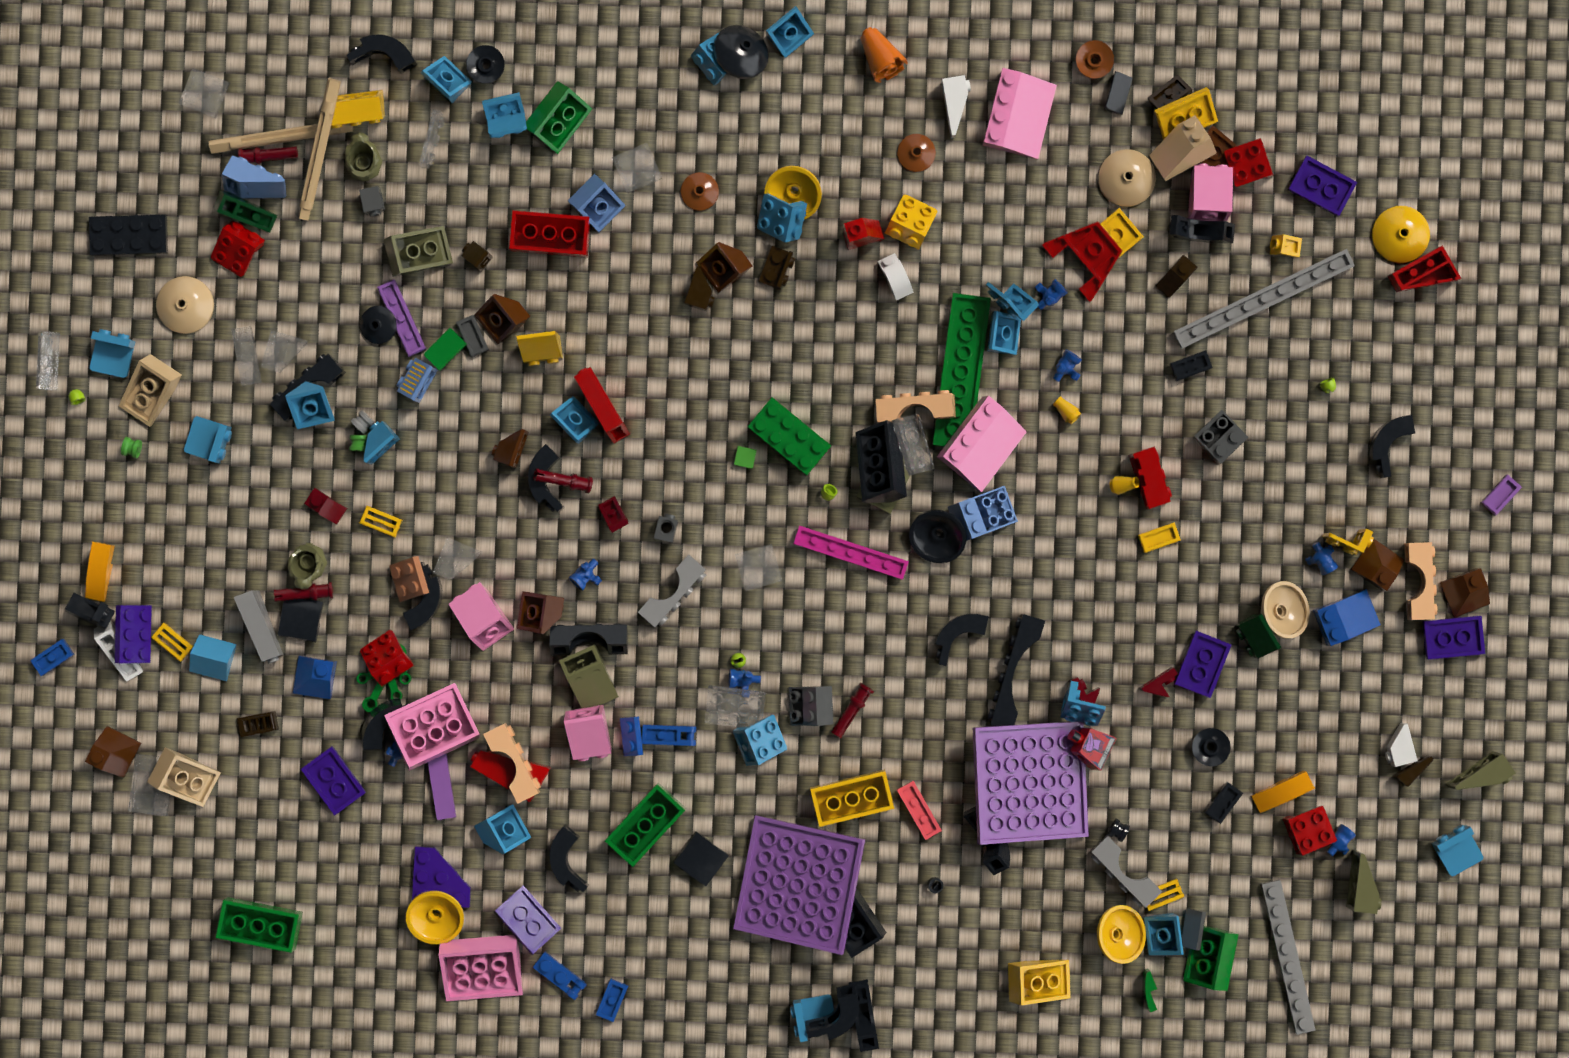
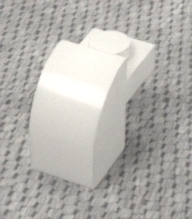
M895 253L878 261L896 300L914 293L906 271Z

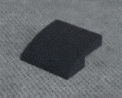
M309 599L284 600L278 636L316 642L320 628L323 602Z
M696 831L673 862L697 881L707 886L729 855Z

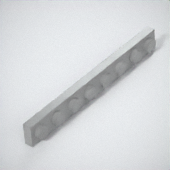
M1281 880L1261 883L1295 1033L1298 1035L1315 1031Z

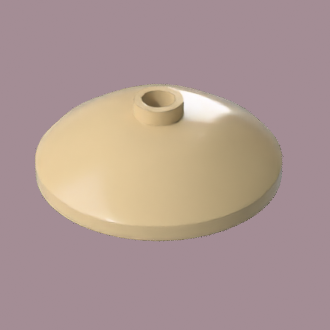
M1129 149L1119 150L1109 155L1102 163L1098 174V183L1102 194L1111 203L1121 207H1132L1144 202L1151 195L1156 182L1155 169L1151 161L1142 153ZM1130 173L1132 179H1127L1125 174Z
M188 276L174 278L161 288L157 296V314L161 322L174 332L181 334L197 332L208 324L213 315V295L209 288L196 278ZM182 300L185 301L184 307L179 306V303Z
M1288 581L1276 582L1268 587L1262 598L1261 610L1273 634L1283 639H1291L1301 635L1308 625L1310 616L1309 604L1303 591Z

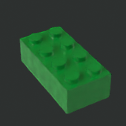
M773 397L748 425L752 432L806 476L831 448L828 442Z
M657 783L606 838L605 842L634 867L683 814L686 808L662 785Z
M227 897L222 903L216 938L292 953L296 950L303 912Z

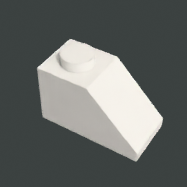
M1400 723L1386 746L1387 752H1385L1388 764L1390 763L1394 767L1418 761L1408 724Z

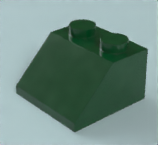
M1253 614L1236 624L1237 630L1235 631L1240 640L1244 639L1247 646L1245 649L1250 657L1254 656V658L1258 659L1281 648L1262 614Z

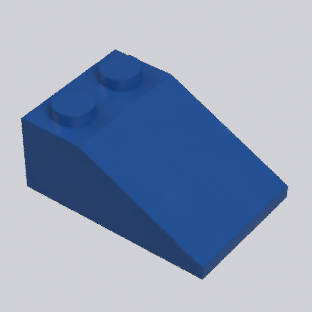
M1367 589L1313 610L1326 646H1333L1381 625Z

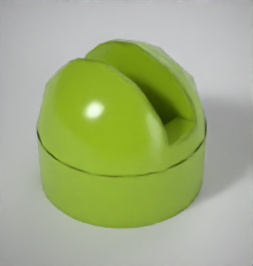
M1329 378L1319 383L1325 393L1336 390L1334 378Z
M78 389L72 390L68 395L71 405H78L86 400L83 392Z
M825 484L821 490V496L824 500L830 501L835 498L838 491L835 486Z
M742 653L732 655L731 664L733 667L741 668L745 665L746 658ZM743 658V661L734 664L733 660Z

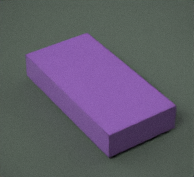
M1507 474L1483 499L1481 504L1496 516L1522 487Z

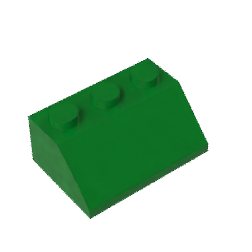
M557 81L526 121V130L558 154L591 112L592 108L569 87Z
M1204 926L1200 950L1189 949L1183 981L1211 990L1228 991L1239 934Z

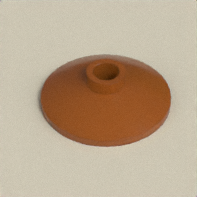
M1088 41L1079 48L1076 54L1078 70L1084 76L1091 79L1106 76L1114 64V55L1111 48L1102 41ZM1091 58H1096L1097 64H1092Z
M911 134L901 141L897 155L899 162L905 169L912 172H921L932 165L936 150L933 142L927 136ZM919 149L921 153L919 155H915L913 153V150Z
M698 172L689 175L681 186L682 200L693 210L703 211L709 209L716 203L719 196L717 182L706 173ZM698 187L703 188L701 194L696 193Z

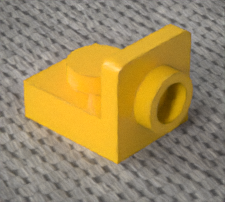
M1284 234L1273 235L1270 242V254L1298 258L1300 257L1302 238Z

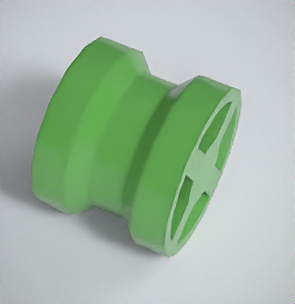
M350 435L351 446H349V451H365L367 436Z
M125 437L121 447V455H131L137 459L141 453L142 440L137 439L134 441L130 437Z

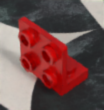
M1261 138L1224 151L1228 166L1233 167V181L1236 187L1265 177L1267 179L1274 176Z
M1318 806L1297 816L1282 818L1295 852L1298 855L1303 856L1337 841L1324 806Z

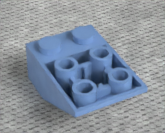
M232 155L222 172L224 191L237 197L285 198L287 196L285 179L277 173L272 174L260 165L250 164L243 157L237 158Z
M1005 486L948 506L949 513L956 516L962 522L966 530L967 540L1018 522Z

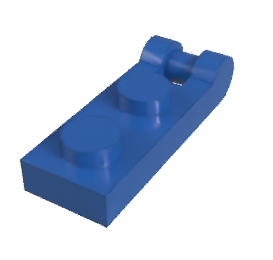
M643 724L642 744L696 746L694 732H696L697 726ZM681 732H687L686 739H681Z
M546 951L533 966L535 970L574 1000L579 996L580 990L587 986L581 978ZM571 980L575 983L573 988L568 986Z

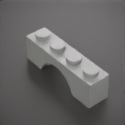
M689 554L676 568L679 575V586L675 594L664 600L650 598L638 611L654 627L657 625L661 627L667 621L668 617L666 615L670 610L674 612L681 605L678 601L683 596L687 598L694 590L692 585L695 582L700 583L706 576L704 573L706 569Z
M1108 835L1091 850L1093 853L1091 858L1098 865L1102 863L1107 868L1105 872L1112 879L1116 877L1120 881L1118 886L1125 893L1130 891L1134 895L1132 900L1139 907L1143 905L1146 908L1162 893L1150 878L1132 879L1122 873L1119 867L1121 849Z

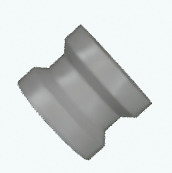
M363 410L359 412L356 418L351 420L353 425L363 434L367 432L369 426L375 423Z

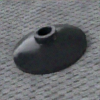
M482 45L470 52L466 66L469 75L475 81L488 84L501 77L504 72L505 61L498 49L493 46ZM489 63L490 67L488 69H484L483 64Z
M383 306L368 308L360 319L362 335L366 340L374 344L388 342L393 338L397 329L394 314ZM375 321L378 323L377 328L373 326Z
M1203 729L1193 739V755L1198 762L1205 766H1218L1230 754L1231 745L1229 738L1219 729ZM1209 743L1213 744L1212 750L1207 749Z

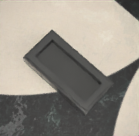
M474 315L456 322L463 340L467 343L466 347L471 357L489 350Z
M1186 908L1182 934L1183 947L1200 950L1206 912Z

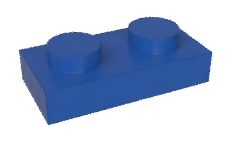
M61 639L30 661L40 676H44L75 654L65 639Z
M639 716L620 718L624 756L643 755Z
M611 978L596 1015L614 1022L629 985Z

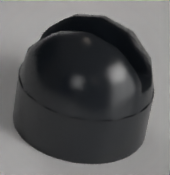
M932 877L928 880L927 887L932 893L936 894L942 891L943 882L937 877Z

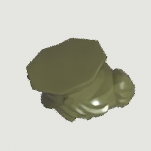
M359 132L351 137V143L345 149V166L352 178L362 182L369 181L378 176L383 161L376 145L369 142V137L366 134Z
M306 543L296 547L294 553L288 559L289 575L295 579L294 585L301 590L311 587L312 581L322 576L327 565L323 549L313 545V543Z

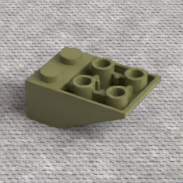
M596 644L559 660L581 708L602 705L619 697Z

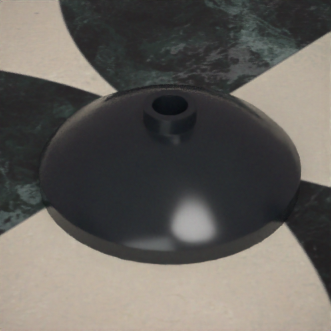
M742 25L728 26L721 30L715 38L713 45L715 59L719 66L731 76L740 79H750L758 76L765 69L769 58L768 48L762 37L751 28Z
M929 510L921 513L915 518L909 531V539L914 551L923 559L933 563L953 561L963 552L967 541L966 530L962 522L953 514L943 510Z

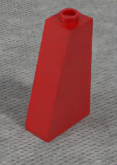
M860 218L843 225L842 233L848 250L884 240L879 220Z
M592 368L581 369L574 378L605 432L615 444L630 435V432Z
M481 749L479 752L476 751L470 760L473 762L470 767L510 790L509 786L516 775V766L513 759L508 755ZM529 761L532 767L530 772L533 778L536 777L541 785L551 767ZM532 796V797H530V798H528V799H526V800H527L528 802H531L532 799L534 798V796Z

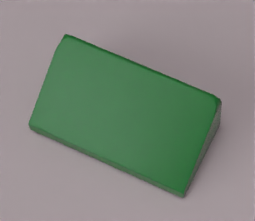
M449 328L424 353V356L441 371L467 343L453 329Z

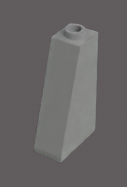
M251 590L234 597L261 661H268V664L278 661V656L283 655L260 591Z

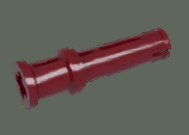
M297 146L273 149L255 147L253 150L239 149L238 156L245 158L249 163L260 164L262 161L298 159Z
M535 469L534 475L536 476H533L534 481L567 486L572 491L577 489L588 494L591 492L593 485L592 477H579L574 473L569 476Z
M332 582L322 585L312 583L311 587L304 590L299 588L274 589L275 602L304 598L317 600L324 597L333 599Z
M861 682L854 696L850 697L851 702L831 731L839 738H842L860 708L866 706L865 702L870 694L875 692Z

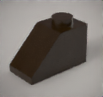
M474 241L471 244L467 243L462 249L463 254L461 256L481 272L493 258L489 252Z
M1182 255L1155 286L1170 298L1198 267L1185 255Z
M696 266L685 305L707 312L708 308L713 307L715 297H712L713 292L701 268Z

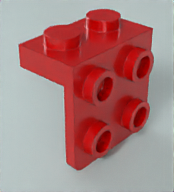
M231 221L222 228L211 254V259L242 277L245 275L254 253L264 245L265 240L257 233L243 227L241 223Z
M392 630L382 634L360 650L370 674L381 686L414 666L412 660L402 650Z

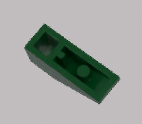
M220 190L213 206L218 213L269 233L278 216L224 190Z

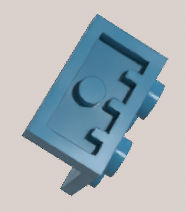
M1071 681L1063 698L1060 718L1070 722H1081L1087 726H1098L1106 707L1079 700L1080 690H1077L1079 682Z
M769 715L749 727H739L733 730L746 766L760 765L787 750L774 715Z

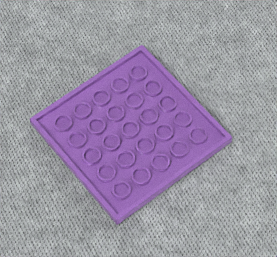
M1075 721L973 728L977 839L979 845L1089 837L1086 767L1082 761L1071 753L1074 742L1068 739L1069 732L1073 729L1079 732L1081 728H1084V723Z
M755 815L733 929L843 955L865 839Z

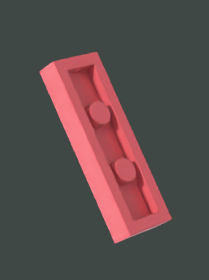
M913 780L897 789L925 840L942 831Z

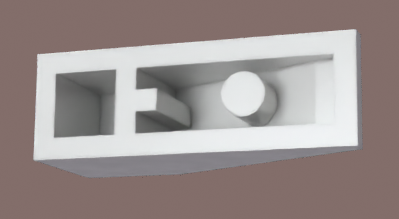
M965 75L944 78L941 81L951 138H955L968 92L971 91L970 82L966 80Z
M112 621L109 622L106 629L94 628L95 641L126 682L143 672L139 663H115V625Z

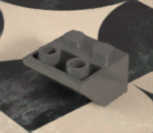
M1223 410L1217 413L1194 436L1204 452L1217 465L1223 463L1249 438Z
M832 686L788 687L790 725L822 726L833 724Z

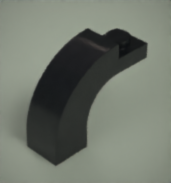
M386 35L363 37L360 39L363 46H356L347 54L352 65L374 54L386 55L393 60L401 74L417 66L414 57L406 46L397 39Z
M1171 215L1169 234L1173 235L1174 238L1188 241L1233 243L1235 224L1226 221H1201L1179 215Z
M1412 415L1392 419L1383 424L1374 434L1369 446V461L1377 460L1375 470L1380 479L1392 477L1388 458V451L1392 442L1398 437L1416 434Z
M545 444L531 461L528 473L529 487L539 504L546 499L548 501L546 506L552 512L555 510L560 512L565 507L549 491L547 483L533 480V476H536L534 475L535 469L549 471L560 460V457Z
M424 562L420 563L429 593L424 594L422 601L416 607L403 613L410 630H415L429 622L437 613L442 601L441 580L439 576L431 578L432 570L429 564L425 565Z
M73 593L65 607V612L104 629L107 628L115 613L107 604L103 602L100 604L95 603L76 593Z
M964 614L947 622L939 631L934 643L942 645L941 649H937L935 660H939L938 664L947 666L951 644L957 636L967 632L985 635L989 616Z
M400 698L385 701L375 707L367 716L362 727L361 744L363 750L382 749L383 732L388 726L384 715L410 703L402 705Z
M975 806L965 811L963 817L977 833ZM1008 843L983 844L984 855L982 862L993 876L1010 867Z
M565 824L552 842L550 865L556 879L563 886L569 880L571 882L570 886L575 891L584 892L589 884L571 869L568 862L569 850L580 836Z
M868 979L849 982V984L855 983L859 1002V1013L855 1024L860 1052L879 1049Z
M855 983L836 987L839 1003L831 1014L805 1021L808 1038L827 1034L828 1040L843 1035L853 1026L859 1013Z

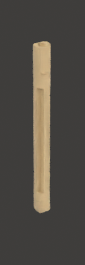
M331 78L327 79L299 205L298 217L307 221L309 220L310 211L313 209L341 81Z
M349 123L342 124L343 127L331 128L329 135L353 132V126H350ZM317 124L210 140L209 148L211 154L315 138Z

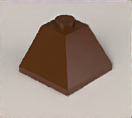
M721 242L716 243L696 262L718 293L753 267L741 250Z
M493 294L474 314L497 344L504 341L531 317L518 301L497 294Z
M520 429L499 441L498 445H494L492 450L493 460L517 468L529 432Z
M1373 539L1370 547H1366L1364 553H1361L1351 570L1381 591H1388L1397 578L1404 559Z
M1481 568L1469 570L1440 582L1454 618L1490 604L1489 589Z
M522 591L517 629L544 634L562 617L564 598Z
M106 726L93 744L85 762L102 771L125 777L142 743Z

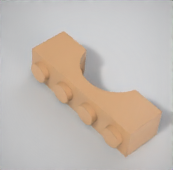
M949 390L938 391V394L930 395V392H919V396H911V393L900 394L898 398H892V395H882L881 399H876L878 423L885 420L891 423L899 422L902 414L912 406L927 407L936 419L956 418L955 395L949 393Z
M1432 542L1404 543L1405 562L1414 566L1421 577L1420 590L1413 598L1407 600V620L1435 619V615H1437V604H1434L1437 588L1433 583V577L1436 576V567L1433 565L1435 547L1432 546Z
M504 723L484 733L483 735L492 752L500 751L506 753L515 763L516 775L509 788L517 804L538 794L541 785L536 777L533 778L530 772L532 767L528 760H524L522 756L524 751L520 743L515 742L513 738L515 733L511 725L507 726Z

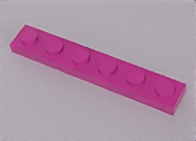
M800 525L793 543L902 580L909 562Z

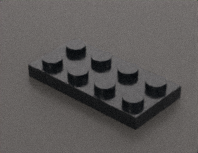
M167 215L89 217L90 255L167 254Z

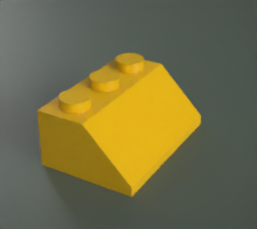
M383 90L338 95L331 128L343 127L342 124L349 123L350 126H358L362 124L361 122L369 121V124L381 122L380 119H383L385 116Z

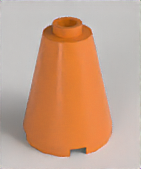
M869 27L862 32L860 39L875 82L881 83L880 79L883 78L890 80L905 69L903 67L904 63L908 64L906 58L877 28Z

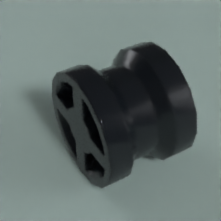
M1115 819L1108 831V836H1114L1118 841L1123 842L1130 825L1122 824L1120 820Z

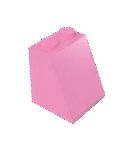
M1208 164L1194 165L1191 172L1188 218L1201 221L1227 222L1232 213L1233 167L1223 164L1217 166H1208Z
M480 582L472 585L465 593L456 596L449 603L450 608L468 637L482 651L514 630L489 591Z
M604 705L565 711L564 725L573 760L586 761L589 760V757L597 756V758H604L611 754L612 748Z

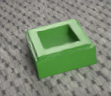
M738 446L734 465L753 469L757 450Z

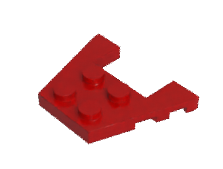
M1099 221L1042 244L1052 258L1067 246H1070L1094 276L1079 288L1089 302L1093 300L1123 251Z

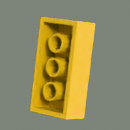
M885 769L810 787L819 827L894 809Z

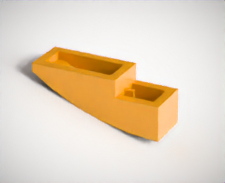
M92 542L87 569L85 598L105 602L113 566L111 562L115 545Z
M1303 770L1251 795L1259 813H1262L1315 789L1307 772Z

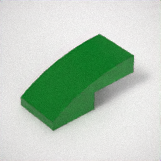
M1147 968L1143 973V994L1147 1009L1151 1013L1157 1010L1151 995V991L1156 990L1157 987L1151 971Z

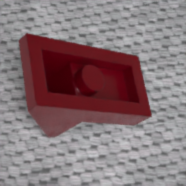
M317 488L312 490L304 503L318 512L319 515L335 524L339 523L348 509Z
M615 496L598 505L612 533L629 524Z
M1170 667L1139 688L1143 692L1169 697L1162 684L1168 685L1175 680L1174 676L1178 673L1174 667Z
M1078 677L1070 679V682H1079L1077 689L1080 690L1079 700L1095 704L1100 688L1097 687L1086 693L1087 687L1083 679L1079 680Z

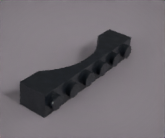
M1025 614L1017 617L1014 626L1017 628L1016 635L1011 636L1009 646L1012 647L1010 654L1007 653L1004 659V665H1006L1005 672L1000 673L998 683H1001L1000 689L995 691L993 697L995 706L988 713L987 720H990V725H1015L1018 711L1012 694L1014 671L1024 652L1041 638L1045 620Z

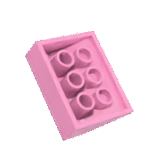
M1002 68L982 146L1038 159L1057 85L1022 72Z
M982 396L937 458L979 492H982L1026 434V430L990 396Z
M455 683L384 715L409 771L464 746L480 736Z
M515 935L456 939L440 944L438 955L446 1001L523 995L519 945Z

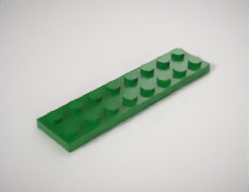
M953 293L940 391L949 390V393L955 395L956 418L936 419L933 445L945 447L977 404L991 302L989 297Z

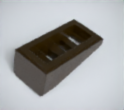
M276 711L237 718L241 737L279 730ZM267 716L269 717V728H267L265 717ZM258 718L262 719L263 729H260ZM251 719H254L256 730L254 731L252 728ZM247 720L249 732H245L243 721Z
M1426 755L1393 776L1402 785L1409 787L1432 763L1434 758Z

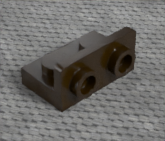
M1176 75L1150 95L1148 101L1155 109H1158L1192 94L1193 91L1179 75Z
M771 246L759 282L779 290L782 286L785 287L789 278L786 275L788 268L792 269L796 259L793 257V252Z

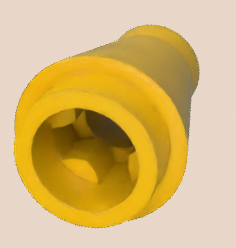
M1061 396L1053 403L1066 423L1073 424L1081 416L1079 408Z
M1115 476L1110 480L1109 485L1113 494L1121 495L1138 488L1140 482L1137 477Z

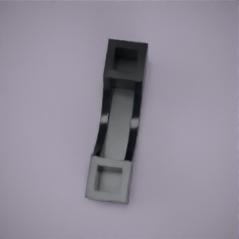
M323 354L316 360V364L312 368L309 366L302 371V376L298 380L294 379L286 386L287 389L283 393L280 391L274 395L270 405L284 421L289 422L293 419L286 400L288 393L305 381L309 383L323 381L332 385L346 372L332 355Z
M627 624L552 626L550 628L549 643L551 656L571 655L578 645L586 642L602 645L609 655L628 654Z

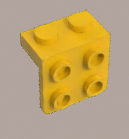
M903 195L885 234L919 250L937 214V210L908 195Z
M1359 529L1353 543L1332 533H1324L1322 536L1326 539L1325 543L1334 547L1341 546L1343 547L1342 551L1351 555L1364 553L1366 547L1369 548L1374 539L1372 537L1373 531L1369 529Z

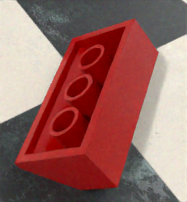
M512 210L509 249L512 252L588 258L589 217Z

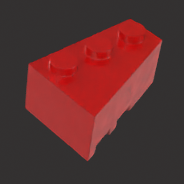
M1443 245L1387 276L1396 293L1455 282L1461 279Z
M1155 446L1128 455L1135 477L1140 482L1139 489L1146 510L1171 502L1172 493L1169 486H1166V476L1163 468L1160 466V458Z

